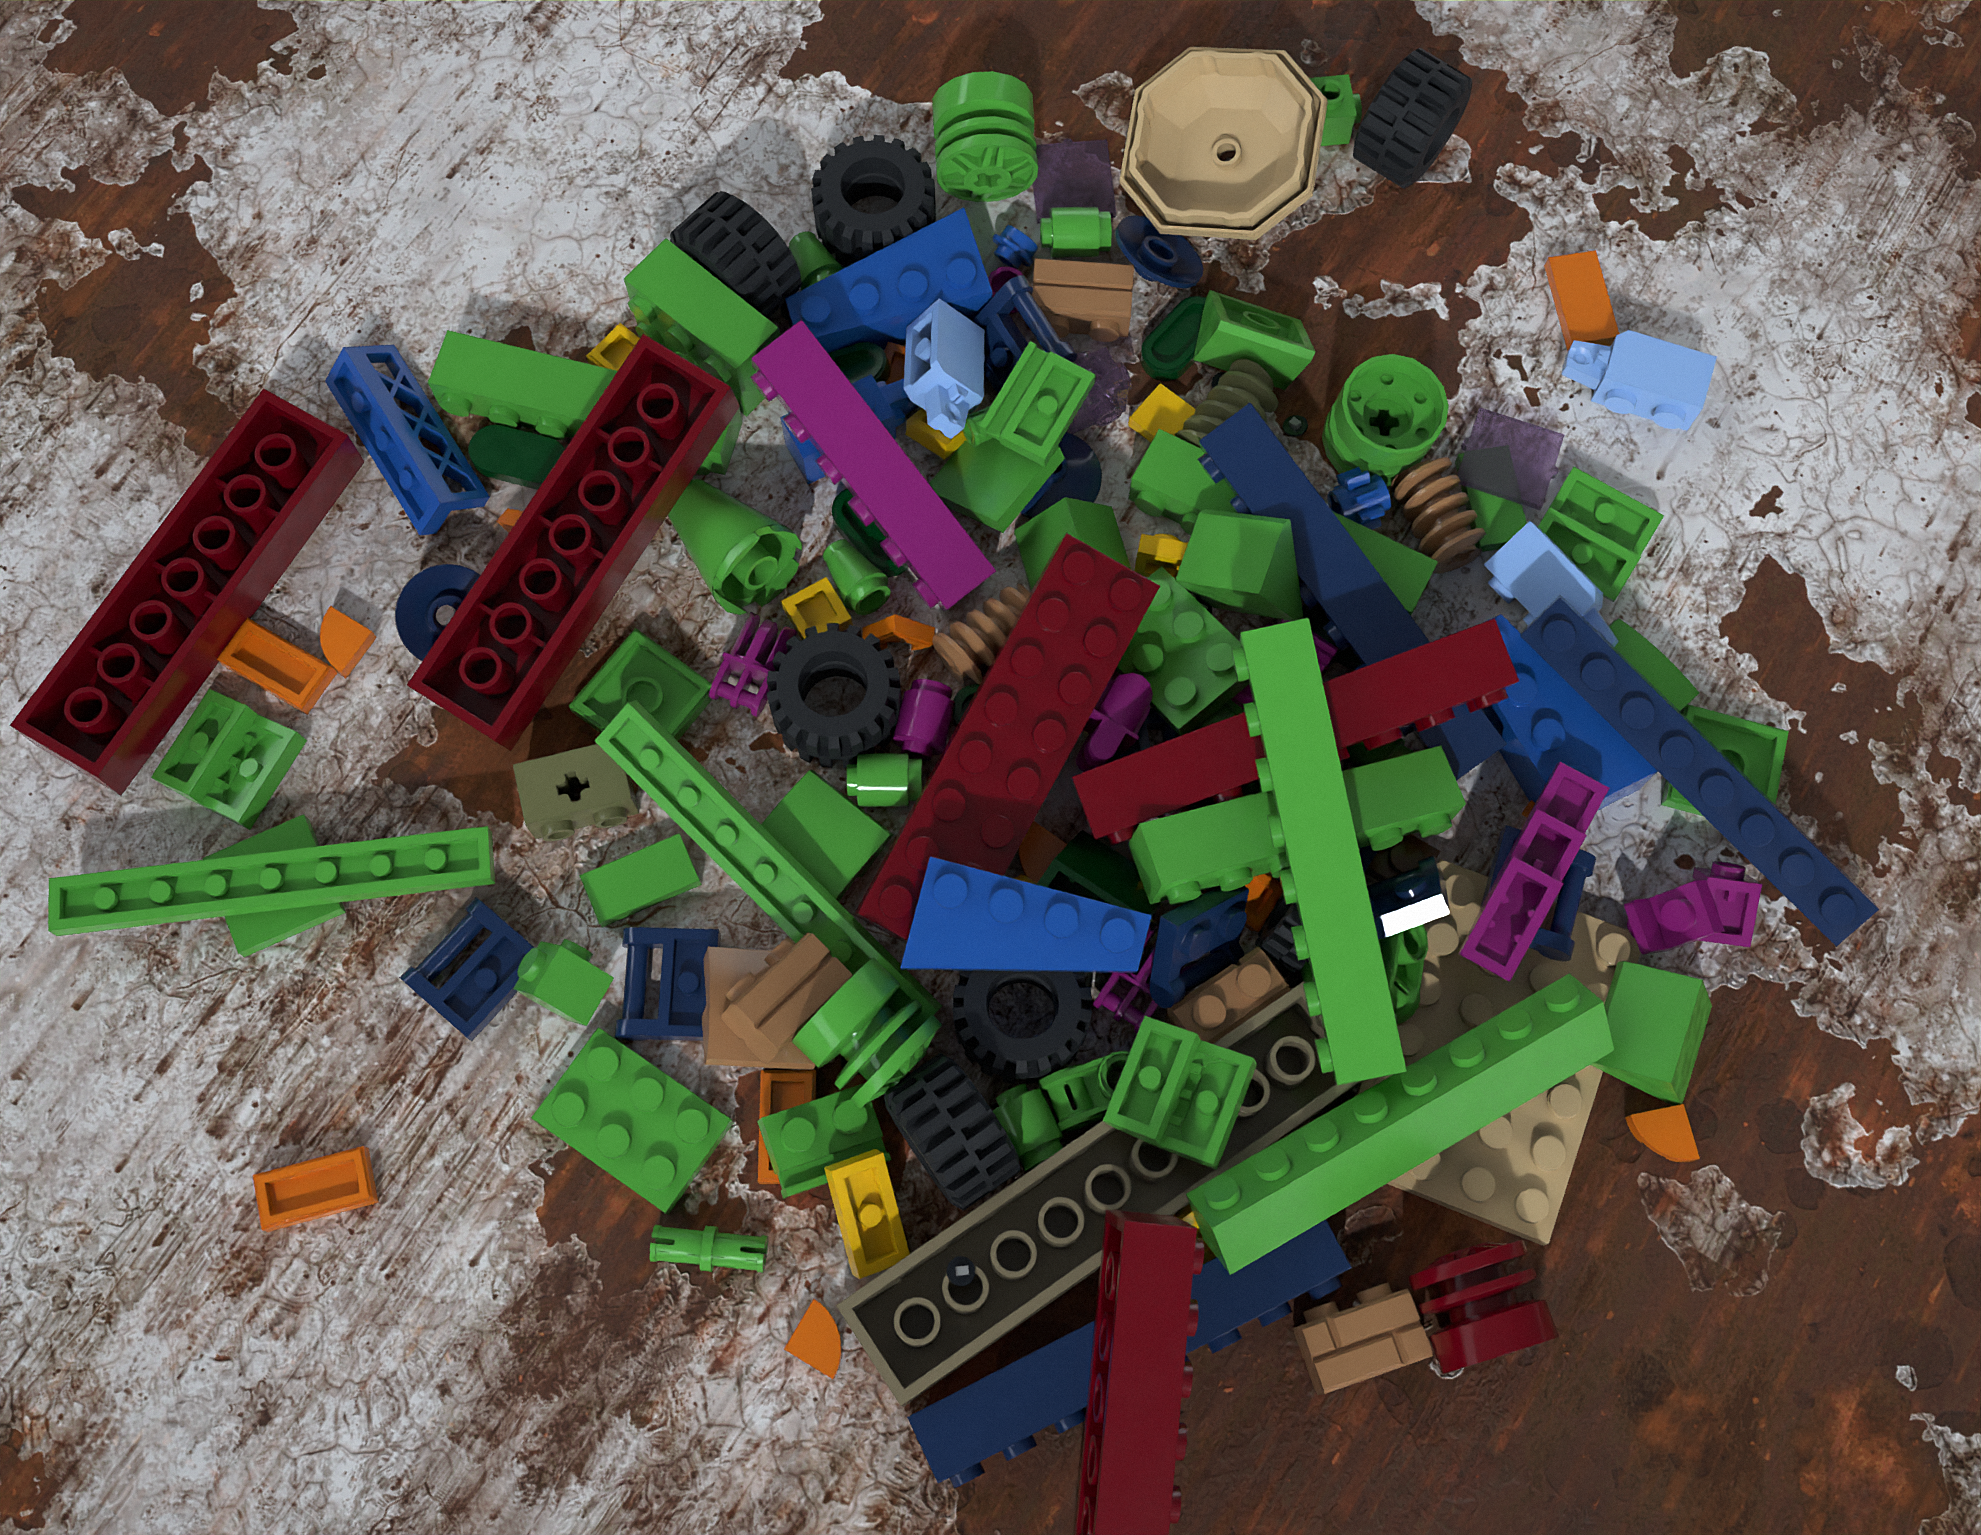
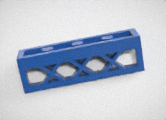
M395 345L343 347L325 382L420 536L436 534L451 511L484 507L490 498L489 494ZM371 363H385L395 379L393 380L378 372ZM395 397L412 406L418 418L400 409L393 398ZM418 435L436 444L442 456L423 447L418 439ZM442 475L461 483L466 492L452 493Z

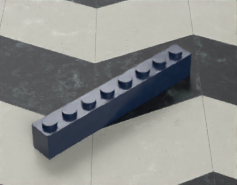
M1248 403L1199 440L1200 448L1204 454L1197 460L1215 484L1224 479L1236 496L1230 499L1229 503L1236 513L1290 519L1301 600L1309 610L1316 605L1320 607L1330 621L1323 626L1327 635L1341 652L1350 647L1362 663L1354 670L1430 643L1251 403ZM1466 704L1452 708L1456 718L1421 732L1417 731L1415 723L1399 728L1404 737L1413 732L1425 749L1442 746L1456 781L1507 745L1483 711L1480 709L1469 713Z
M1561 595L1521 632L1520 636L1836 947L1879 910L1871 897Z
M1326 1219L1231 1275L1218 1258L1203 1264L1200 1275L1193 1274L1191 1299H1196L1198 1302V1326L1195 1336H1187L1185 1360L1190 1361L1187 1354L1205 1344L1208 1345L1213 1354L1242 1339L1237 1327L1255 1318H1258L1263 1328L1292 1313L1293 1311L1288 1301L1305 1292H1308L1312 1301H1315L1342 1287L1343 1285L1338 1275L1352 1267ZM1095 1321L907 1417L937 1483L949 1478L955 1489L986 1473L981 1464L982 1460L1002 1451L1006 1461H1009L1037 1446L1033 1434L1051 1424H1054L1058 1434L1085 1421L1086 1410L1084 1407L1087 1406Z

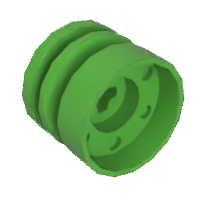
M991 71L972 72L955 77L939 87L932 98L934 138L936 139L937 183L944 192L961 200L993 202L1014 197L1030 188L1038 176L1036 138L1033 135V95L1027 85L1012 75Z
M1389 354L1372 357L1353 370L1325 418L1322 440L1327 458L1340 474L1359 467L1361 472L1368 471L1370 476L1378 474L1384 480L1386 486H1391L1393 479L1398 474L1422 461L1445 427L1449 405L1444 386L1431 369L1413 358Z
M872 958L860 968L815 1013L792 1040V1043L818 1068L827 1064L839 1054L848 1061L834 1083L840 1090L858 1073L867 1080L850 1099L860 1110L868 1102L885 1094L886 1091L898 1084L927 1054L926 1051L935 1033L942 1026L933 1015L915 1032L906 1025L922 1006L917 999L909 1002L895 1013L887 1006L897 992L900 983L875 958Z

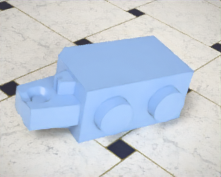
M938 299L906 328L903 389L913 403L926 410L928 425L935 430H940L944 436L952 439L965 428L967 414L973 412L984 397L985 330L941 299Z
M1627 330L1618 334L1611 346L1574 340L1565 357L1561 375L1594 389L1591 401L1604 405L1612 412L1634 414L1653 420L1663 428H1679L1687 431L1703 409L1717 356Z
M1529 521L1484 564L1494 575L1488 581V584L1508 604L1516 598L1529 611L1523 618L1527 625L1561 595L1613 647L1619 642L1598 612L1603 605V592L1533 522Z

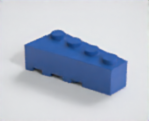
M963 207L785 298L790 328L802 320L827 353L860 342L875 343L884 350L888 342L899 345L906 344L907 326L938 299H941L972 321L992 299V289L965 208Z
M1502 614L1494 617L1519 682L1505 688L1509 698L1481 710L1507 743L1499 752L1529 802L1532 800L1536 803L1558 762H1562L1610 788L1598 810L1640 790L1658 771L1520 636L1521 633Z
M930 857L900 969L1132 973L1138 971L1152 915Z

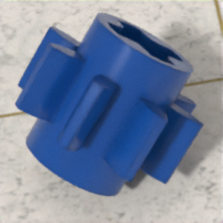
M1359 467L1336 475L1339 485L1335 486L1334 490L1329 491L1327 494L1329 508L1333 512L1371 530L1381 527L1382 524L1379 517L1385 515V511L1391 508L1390 494L1381 476L1378 474L1370 476L1368 471L1361 472Z

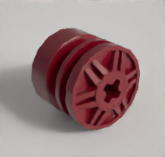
M1524 1240L1512 1243L1489 1241L1436 1258L1435 1261L1419 1273L1408 1277L1412 1291L1438 1285L1442 1295L1440 1298L1418 1305L1420 1314L1448 1312L1451 1324L1429 1336L1442 1374L1559 1337L1546 1299L1518 1302L1514 1290L1537 1277L1534 1268L1508 1275L1504 1265L1506 1262L1528 1254Z

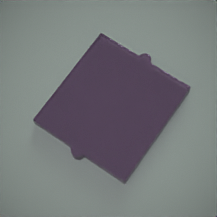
M1066 138L1063 143L1036 145L1038 176L1033 182L1032 187L1037 224H1040L1041 218H1049L1050 208L1098 207L1099 212L1109 211L1111 218H1116L1107 139L1072 142L1071 139Z
M1479 407L1470 436L1465 438L1461 445V449L1465 452L1457 473L1461 481L1459 484L1541 510L1550 480L1554 479L1559 472L1555 464L1564 434Z

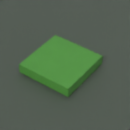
M991 438L976 447H972L965 440L929 482V485L947 508L1004 533L1065 457L1060 447L1057 446L1047 465L1043 467L1001 445L1000 441L995 438Z
M635 628L570 703L569 708L572 713L601 733L628 702L637 700L678 741L712 701L709 698L712 683Z
M1687 704L1680 712L1776 804L1789 731ZM1667 780L1665 781L1661 801L1662 806L1703 816Z
M303 814L202 859L207 860L319 846L310 820ZM340 902L224 917L238 954L247 957L342 915L346 911L343 903Z

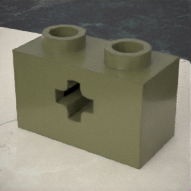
M598 744L513 764L524 822L535 839L543 838L545 841H559L574 835L575 829L595 825L597 828H611L625 823L627 816L639 814L632 778ZM583 787L584 789L580 794L581 799L572 802L571 799L575 797L574 789Z

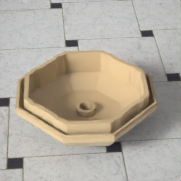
M1189 47L1135 90L1119 182L1160 234L1257 240L1313 196L1328 105L1327 98L1285 50ZM1225 152H1236L1235 156L1229 161H1221L1219 159Z

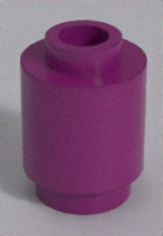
M916 679L912 681L910 690L904 692L893 736V742L901 747V753H909V758H922V761H930L932 755L943 753L955 707L954 701L951 700L953 690L949 686L934 680Z

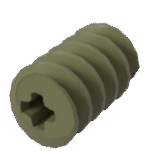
M1248 359L1233 361L1229 371L1220 377L1218 386H1215L1208 392L1206 400L1196 407L1195 414L1187 418L1184 422L1183 430L1175 433V436L1200 448L1199 440L1248 403L1253 405L1266 423L1267 415L1265 412L1272 413L1276 411L1279 405L1276 395L1272 392L1274 387L1272 378L1260 365Z

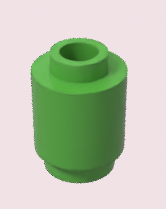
M1098 207L1050 208L1049 218L1040 219L1041 248H1050L1051 258L1098 257L1099 252H1109L1111 249L1112 226L1109 211L1099 212Z
M909 753L858 754L857 764H847V796H857L858 807L909 806V801H916L922 791V758H909Z
M1021 1084L996 1097L999 1107L994 1109L993 1113L1015 1147L1025 1172L1031 1171L1063 1148L1060 1140L1064 1136L1041 1089L1029 1091L1026 1084Z

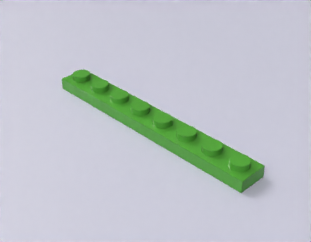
M637 700L628 702L594 740L795 943L806 933H813L828 948L830 955L836 957L853 975L868 961L875 958L900 983L897 992L887 1005L894 1013L915 999L922 1004L921 1008L906 1023L913 1032L942 1007L907 970L900 969L901 964Z
M488 826L49 878L48 931L56 936L495 884L492 831Z

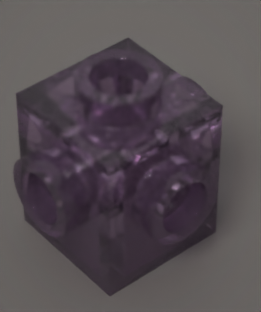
M1107 347L1092 353L1090 351L1077 353V359L1071 361L1095 374V384L1069 426L1071 434L1092 425L1098 427L1106 426L1117 420L1122 412L1126 411L1128 390L1132 388L1131 379L1124 364L1121 361L1115 363Z

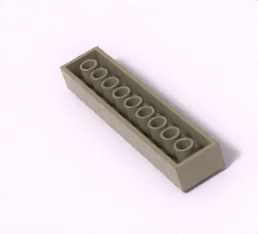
M1304 981L1214 1043V1045L1253 1057L1257 1063L1217 1170L1147 1143L1101 1121L836 1305L901 1407H905L1100 1269L1106 1209L1173 1216L1189 1204L1186 1196L1188 1192L1291 1134L1364 1081L1337 1085L1332 1072H1321L1315 1039L1325 1038L1321 1016H1309L1303 989ZM958 1256L969 1258L975 1266L974 1279L965 1286H956L951 1283L946 1273L948 1263Z

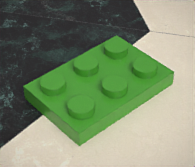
M1161 566L1147 578L1160 585V588L1115 670L1120 675L1135 673L1143 676L1150 683L1153 692L1150 706L1179 736L1192 732L1249 685V680L1238 682L1231 649L1241 647L1240 641Z
M599 1027L531 1117L538 1124L667 1215L670 1214L734 1124L732 1119Z

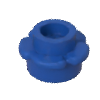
M1006 225L1000 235H993L992 240L997 244L994 255L1005 265L1018 270L1021 264L1026 267H1030L1033 264L1032 257L1038 250V246L1026 234L1013 226Z

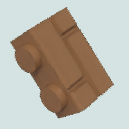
M1035 258L1032 296L1060 338L1068 336L1069 333L1089 335L1093 340L1099 342H1111L1118 337H1128L1134 265Z
M806 933L796 944L789 937H786L765 957L764 961L770 966L767 971L758 979L751 972H748L725 995L732 1003L721 1015L722 1021L739 1039L745 1041V1045L762 1063L768 1064L794 1039L815 1013L853 976L836 957L830 955L828 948L813 933Z
M1258 946L1240 958L1237 965L1231 964L1186 995L1182 1001L1168 1008L1164 1019L1166 1023L1197 1033L1201 1040L1214 1044L1291 989L1264 951Z
M1385 1283L1356 1293L1360 1303L1358 1306L1339 1312L1336 1302L1333 1301L1303 1312L1307 1323L1293 1329L1317 1395L1327 1394L1433 1356V1351L1425 1330L1419 1321L1420 1317L1408 1289L1392 1293L1389 1283Z

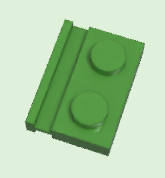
M1030 341L979 425L980 434L986 437L989 435L999 440L1001 445L1045 467L1094 386L1095 374L1051 351L1047 353L1037 348V344Z
M865 1083L762 1117L757 1121L774 1173L778 1176L783 1199L827 1184L828 1181L824 1167L873 1149L883 1152L886 1162L891 1160L890 1154L886 1152L881 1138L883 1134L872 1102H868L860 1110L850 1100Z

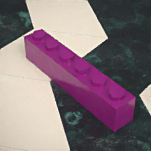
M802 320L751 358L752 367L756 371L750 376L754 385L768 402L774 398L780 401L789 413L783 418L786 426L801 444L809 439L819 451L821 456L815 462L833 485L842 481L854 496L847 502L853 512L866 527L874 522L886 537V539L880 542L881 547L898 568L906 563L918 578L912 586L930 609L938 604L943 612L948 610L996 572L995 568Z

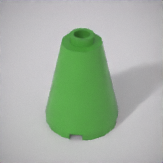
M701 479L690 481L668 514L671 523L715 601L728 613L741 615L748 613L743 608L744 606L757 602L760 607H763L770 603L787 587L797 572L799 563L794 559L796 547L802 551V543L790 528Z

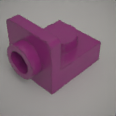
M1713 861L1711 869L1694 867L1692 878L1695 880L1706 879L1724 928L1723 932L1698 941L1751 947L1762 884L1745 874L1746 867L1722 861Z
M1706 879L1695 880L1653 897L1636 899L1624 904L1628 916L1627 928L1636 939L1639 950L1643 955L1670 951L1724 931Z

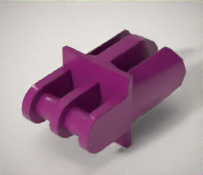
M750 612L730 654L724 652L722 655L724 660L711 685L709 698L718 700L719 697L730 700L731 707L737 709L742 705L751 709V715L759 717L768 701V671H775L772 660L778 651L784 654L788 653L786 642L794 635L796 636L797 631L786 626L782 629L777 639L778 628L776 622L766 619L759 627L760 616ZM730 675L740 678L736 686L727 683ZM751 683L760 686L757 694L748 691Z
M1135 673L1122 674L1116 680L1107 684L1083 728L1089 735L1076 757V764L1082 772L1104 765L1116 751L1124 754L1138 740L1139 736L1137 734L1149 714L1150 702L1153 699L1151 685L1143 676Z
M1151 921L1143 951L1145 950L1146 946L1148 945L1150 939L1152 938L1158 927V925ZM1155 948L1137 976L1133 973H1113L1093 1004L1098 1009L1103 1005L1114 1012L1113 1019L1117 1022H1120L1123 1018L1135 1026L1133 1031L1135 1034L1139 1031L1144 1016L1151 1018L1159 1006L1153 1000L1145 1013L1131 1005L1140 990L1151 997L1148 983L1151 978ZM1120 977L1133 985L1125 999L1112 992Z

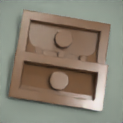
M708 946L703 958L706 1007L702 1015L705 1065L814 1069L815 1064L792 1041L768 1064L762 1063L745 1045V1041L739 1039L722 1021L721 1015L732 1003L725 996L726 993L748 972H751L758 979L767 971L770 966L764 959L771 951Z

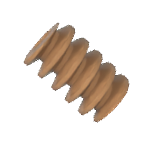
M1449 457L1420 462L1398 474L1391 483V486L1396 487L1394 493L1396 500L1400 504H1405L1403 507L1404 517L1407 521L1413 522L1411 527L1412 534L1415 538L1422 539L1419 546L1422 554L1438 561L1433 574L1450 572L1474 561L1482 553V549L1476 548L1475 544L1486 535L1483 528L1467 529V526L1478 517L1474 510L1461 513L1458 511L1460 507L1467 503L1469 497L1466 492L1450 494V491L1458 486L1461 481L1457 475L1442 477L1441 474L1452 465Z
M1017 583L1016 589L1008 586L1000 590V601L994 598L984 601V614L976 609L968 612L966 615L967 625L960 621L952 623L949 628L950 637L943 633L933 636L932 643L939 658L960 685H964L963 678L966 676L970 677L977 684H981L983 675L980 666L983 664L987 667L991 666L1030 595V592L1023 585Z

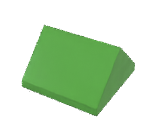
M1209 290L1205 300L1193 360L1229 371L1233 361L1248 359L1260 365L1269 374L1274 387L1285 390L1312 361L1316 352L1301 320Z
M1064 497L1014 530V536L1031 591L1055 547L1066 533L1131 569L1112 506Z
M1204 509L1199 512L1175 581L1213 608L1289 621L1304 618L1290 519Z
M1620 961L1617 963L1604 1004L1614 1051L1590 1065L1672 1106L1681 1105L1685 1098L1712 1008L1702 979L1627 961Z

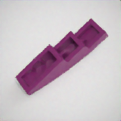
M1562 762L1556 764L1502 865L1461 947L1459 955L1510 982L1563 886L1562 880L1587 836L1585 832L1610 789L1609 787Z

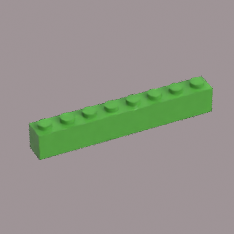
M1309 618L1241 632V647L1231 649L1238 682L1249 680L1253 702L1243 704L1250 737L1260 735L1265 757L1255 759L1262 793L1272 791L1277 813L1267 815L1273 847L1285 848L1289 869L1279 871L1285 903L1297 904L1301 925L1291 927V933L1297 959L1309 960L1313 981L1303 983V989L1309 1016H1321L1325 1038L1315 1039L1321 1072H1332L1337 1085L1407 1072Z
M1569 973L1407 1066V1072L1393 1074L1188 1192L1186 1196L1203 1240L1231 1275L1614 1051L1604 1002Z

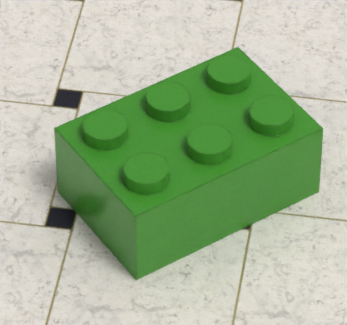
M665 238L624 278L630 299L627 304L637 322L635 330L639 337L642 334L648 336L729 385L738 400L740 412L747 417L765 399L750 378L756 372L752 367L751 358L780 336L779 327Z

